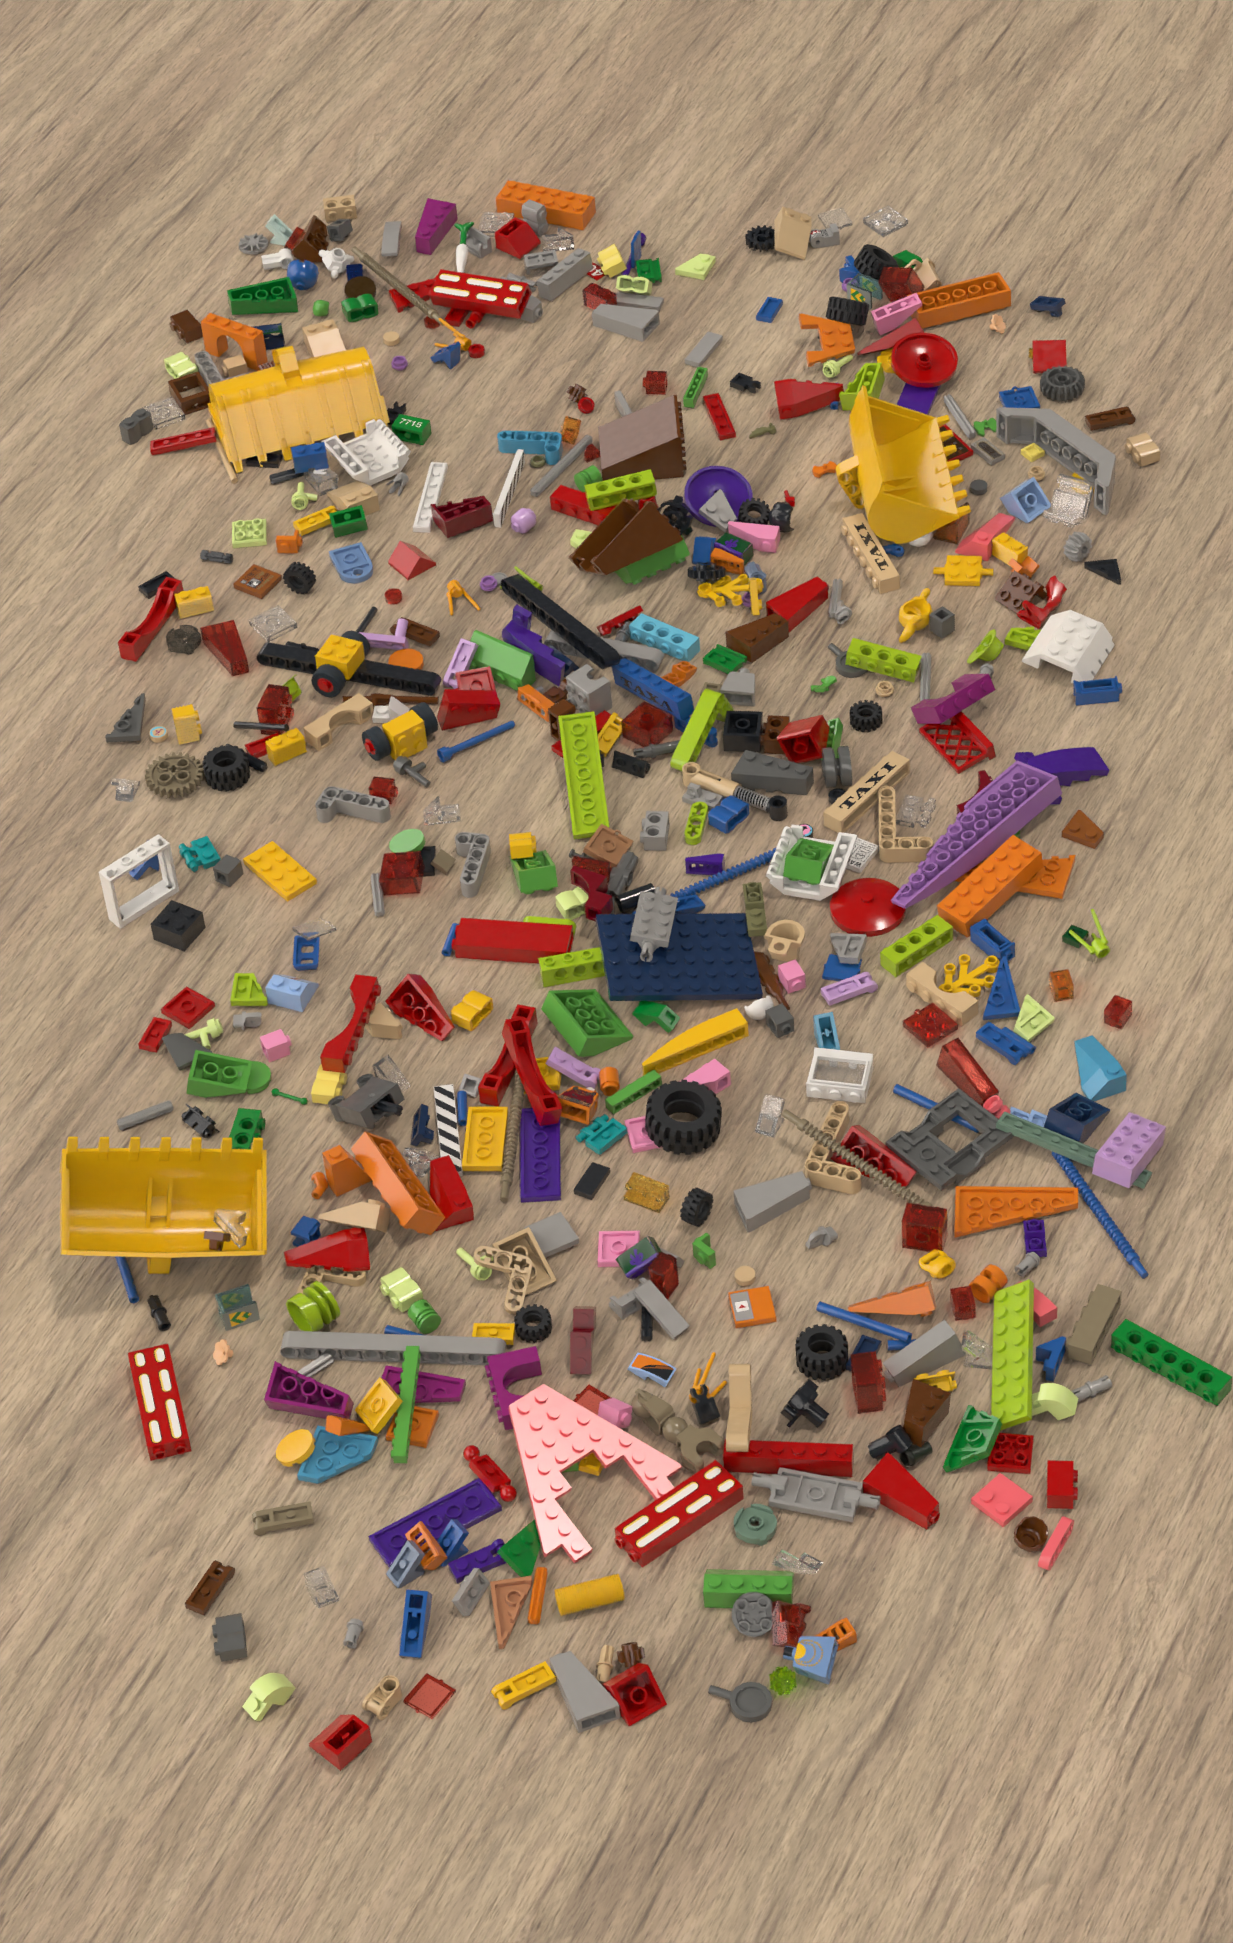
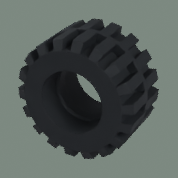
M870 244L864 245L854 260V266L861 274L879 280L883 285L890 281L898 268L896 260L888 252Z
M832 296L829 297L826 318L863 326L866 325L870 305L861 301Z
M221 745L218 748L215 747L212 751H208L207 755L203 758L202 764L206 782L214 790H225L226 792L236 790L238 787L244 786L243 783H247L248 778H250L247 754L238 746Z
M816 1324L813 1325V1328H805V1332L802 1331L796 1339V1364L799 1367V1371L805 1373L806 1377H812V1380L821 1379V1381H826V1378L834 1379L835 1375L840 1376L842 1371H845L849 1360L848 1341L845 1334L842 1335L840 1329L836 1330L835 1326L832 1325L828 1327L827 1324H822V1326ZM827 1351L828 1353L818 1354L816 1352Z

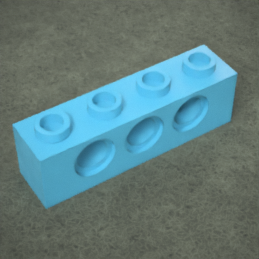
M641 613L629 625L630 639L649 647L657 648L663 653L679 660L690 662L700 652L699 637Z

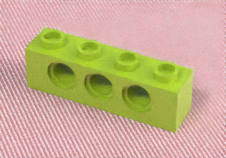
M651 469L584 485L591 511L618 505L623 498L635 501L657 495Z
M852 638L847 651L845 665L914 683L920 669L922 656Z
M939 915L934 916L904 937L899 938L889 947L884 948L880 952L881 966L893 976L898 977L953 940V926Z
M600 947L538 958L544 988L605 976Z

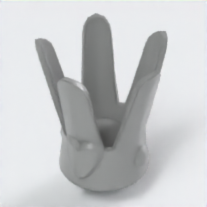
M399 472L394 479L386 484L389 485L395 482L389 490L390 494L400 486L398 496H400L404 485L409 481L405 473Z

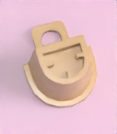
M928 257L922 263L913 259L903 269L909 274L904 281L914 286L919 292L942 286L935 271V264ZM916 264L913 269L909 270L912 265Z
M780 920L771 924L764 935V939L768 941V952L771 954L772 959L785 962L798 960L800 947L805 938L803 926L793 920Z

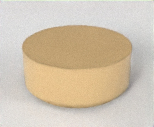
M390 331L383 335V342L387 346L397 345L400 341L397 332Z
M741 1266L736 1269L735 1281L737 1284L749 1286L754 1283L756 1277L755 1270L752 1267Z

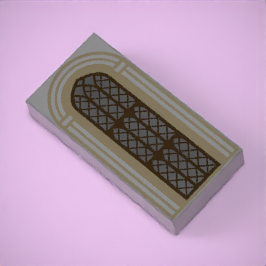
M986 438L971 444V449L991 466L1005 459V454Z

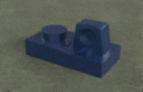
M1038 296L1030 303V308L1040 312L1049 311L1052 317H1060L1063 314L1062 306L1066 302L1064 298Z
M552 645L549 646L554 649L553 656L565 662V678L572 671L579 669L572 660Z
M424 1104L419 1106L413 1116L410 1145L415 1147L420 1142L431 1144L434 1139V1131L426 1127L430 1115H428L429 1106Z

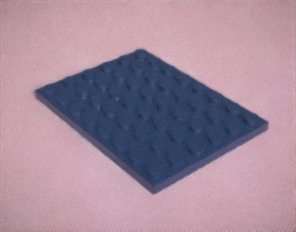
M746 913L675 914L668 948L661 946L653 952L652 960L646 962L647 957H645V961L641 960L640 954L642 949L638 942L630 941L635 914H596L595 921L609 1001L759 1000L763 996L752 940L748 935Z

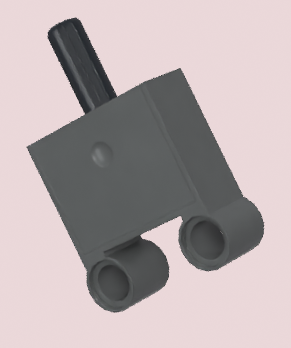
M365 1074L357 1079L360 1089L347 1099L344 1096H336L328 1102L337 1122L345 1121L371 1130L375 1128V1122H378L383 1116L389 1117L391 1114L400 1116L403 1107L398 1104L404 1101L405 1098L398 1083L373 1077L372 1074Z

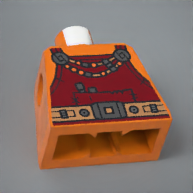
M572 1086L557 1096L562 1106L561 1117L587 1125L590 1124L598 1108L599 1094L594 1088L588 1087L585 1089L579 1086Z

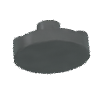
M747 1592L741 1595L735 1601L732 1608V1620L735 1627L740 1633L747 1636L757 1637L764 1635L772 1628L776 1619V1609L772 1600L760 1592Z

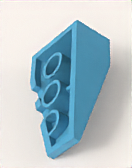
M1093 1035L1074 1041L1081 1089L1088 1099L1097 1101L1126 1091L1127 1074L1119 1062Z

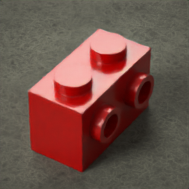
M1047 1460V1508L1073 1509V1500H1078V1487H1073V1483H1078V1470H1074V1461Z

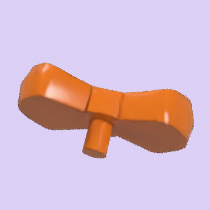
M829 461L827 464H823V466H814L812 473L817 478H820L825 473H836L837 465Z

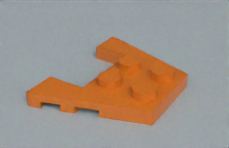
M802 313L799 314L801 329H818L822 351L806 352L808 367H812L818 362H827L828 359L834 357L837 359L855 353L850 324Z

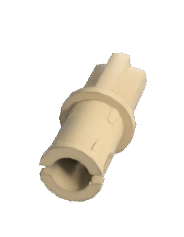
M604 1645L601 1649L599 1662L596 1663V1679L601 1685L609 1680L610 1673L614 1668L612 1664L613 1646Z

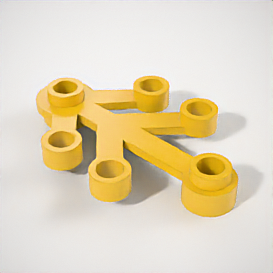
M741 574L733 581L729 575H726L713 584L708 582L702 583L698 586V596L711 598L715 601L716 607H722L726 604L725 598L716 594L722 593L732 600L734 606L741 605L743 603L741 595L734 592L749 591V585H745L749 582L748 575ZM756 578L757 582H760L762 592L764 588L762 579Z
M962 954L959 956V979L952 983L956 967L954 964L948 963L944 966L945 983L941 984L938 988L947 993L965 991L972 997H979L981 995L980 986L992 988L995 977L992 975H987L984 979H977V977L985 972L996 973L1000 961L996 956H988L984 964L967 974L970 956ZM964 985L970 986L969 988H960Z

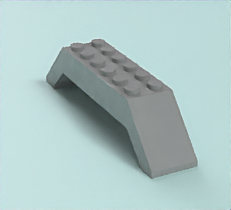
M1007 407L996 409V437L1006 444H1037L1050 457L1094 486V508L1104 515L1109 513L1115 486L1116 455L1051 409Z

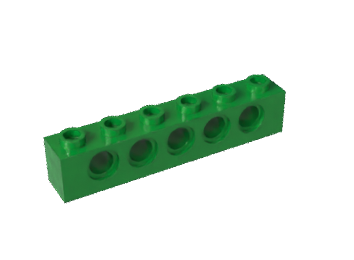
M238 1108L229 1138H232V1149H251L253 1138H261V1131L265 1129L266 1120L262 1116V1110Z
M1125 1319L1111 1334V1348L1117 1353H1122L1134 1362L1140 1363L1152 1372L1167 1378L1170 1382L1182 1386L1188 1392L1200 1396L1206 1402H1211L1218 1406L1232 1390V1376L1128 1319Z

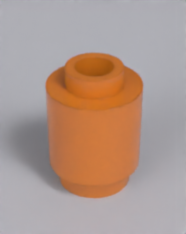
M614 1067L601 1069L599 1072L600 1089L604 1095L612 1096L620 1089L618 1070Z

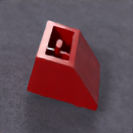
M516 217L495 232L496 249L519 259L541 243L529 224Z
M354 1714L340 1715L309 1743V1746L341 1771L372 1743L370 1727Z

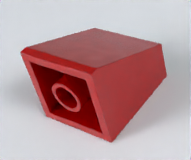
M823 715L789 722L777 736V741L788 761L802 763L822 758V748L827 746L830 727Z

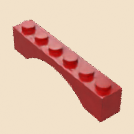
M169 577L164 579L158 587L154 603L145 620L136 629L126 631L118 641L122 659L137 662L176 609L174 595L184 591L182 580Z
M355 974L350 986L352 1001L355 1005L354 1014L347 1027L325 1044L320 1056L324 1071L345 1073L347 1067L351 1065L353 1053L358 1049V1041L363 1037L364 1027L369 1023L370 1013L375 1009L376 999L381 994V985H379L377 977Z
M517 1004L511 1018L524 1016L532 1037L538 1024L536 1008ZM504 1043L496 1063L492 1069L484 1074L478 1086L480 1103L499 1107L516 1071L506 1043Z
M524 1016L505 1019L502 1036L539 1125L545 1126L559 1123L562 1106L557 1094L548 1087L539 1070L530 1030Z

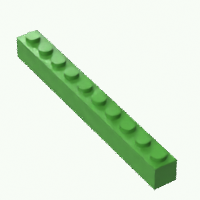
M406 1346V1351L403 1352L405 1360L402 1362V1384H399V1391L401 1392L400 1395L398 1394L403 1402L396 1410L398 1415L395 1417V1439H392L393 1450H391V1458H393L394 1463H407L421 1357L419 1346Z

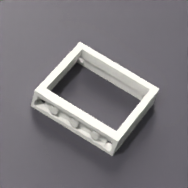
M159 834L99 871L109 920L120 929L179 892L170 843ZM158 854L163 880L119 907L113 882Z

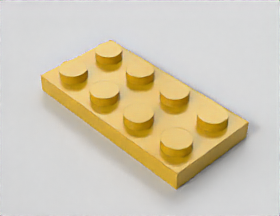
M273 841L243 858L244 864L287 902L317 884L316 878Z
M468 1107L462 1171H502L508 1107Z

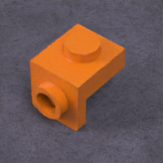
M295 530L294 536H276L278 553H298L299 547L303 544L299 530Z
M1029 556L1026 557L1022 564L1013 558L1008 562L1013 568L1012 572L1015 570L1021 575L1023 573L1028 575L1030 578L1039 568V564Z

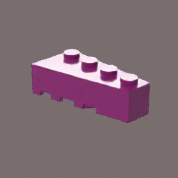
M427 198L415 235L418 253L432 255L458 220L455 203Z
M276 1361L274 1362L264 1398L269 1409L327 1419L328 1415L350 1419L354 1403L348 1394L317 1382L311 1377H306L296 1370L282 1366V1364Z

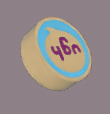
M155 726L149 731L151 741L156 743L163 742L168 737L167 729L163 726Z

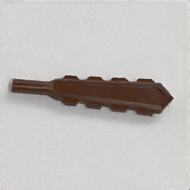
M754 951L761 985L766 987L765 991L767 994L772 995L779 1004L783 1003L786 1009L790 1010L783 996L784 987L782 983L778 982L779 977L777 974H774L775 969L773 965L769 964L770 959L768 955H765L763 952Z

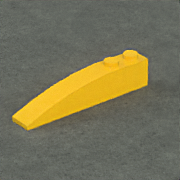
M736 1008L688 1029L670 1040L642 1063L643 1076L652 1070L659 1074L748 1037V1022Z

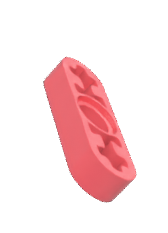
M1065 1516L1060 1519L1040 1555L1038 1567L1048 1571L1051 1570L1073 1530L1074 1520Z

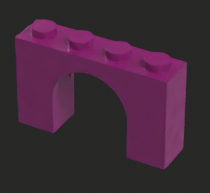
M964 674L951 682L955 690L954 693L938 699H924L912 706L911 710L917 724H941L996 690L990 675Z
M536 1346L487 1356L488 1365L485 1366L487 1378L491 1377V1380H489L491 1393L495 1392V1395H492L495 1408L499 1407V1410H496L499 1423L503 1422L505 1430L513 1429L508 1410L509 1405L525 1396L512 1394L507 1391V1388L515 1381L542 1375Z

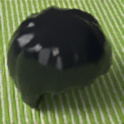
M788 502L775 503L773 509L769 512L770 525L780 526V532L783 533L794 530V528L790 527L793 508Z

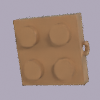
M601 824L584 847L583 853L613 868L618 866L623 854L629 851L634 841L623 836L619 830L616 829L614 831Z

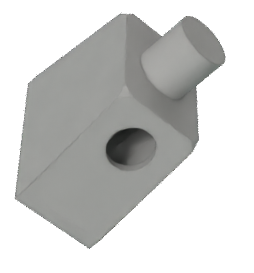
M741 668L739 672H729L720 689V693L725 695L730 704L755 706V675L750 673L747 668Z

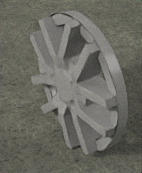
M255 233L254 235H244V238H240L239 249L245 254H258L268 247V240L263 234L257 235Z

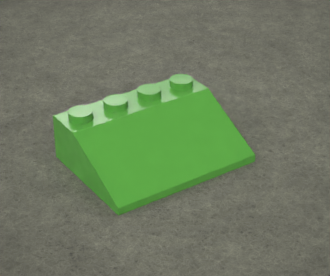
M596 989L551 990L548 992L541 1008L579 1057L598 1055L630 1041L634 1037Z

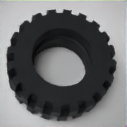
M682 1079L680 1082L673 1080L670 1081V1084L664 1083L660 1088H656L647 1100L645 1129L648 1137L659 1148L663 1147V1150L666 1152L672 1151L677 1155H680V1153L691 1155L692 1152H702L703 1148H709L717 1140L718 1134H720L721 1102L712 1090L709 1091L707 1086L704 1084L701 1086L696 1081L687 1082V1080ZM674 1113H689L698 1119L690 1122H680L669 1116Z

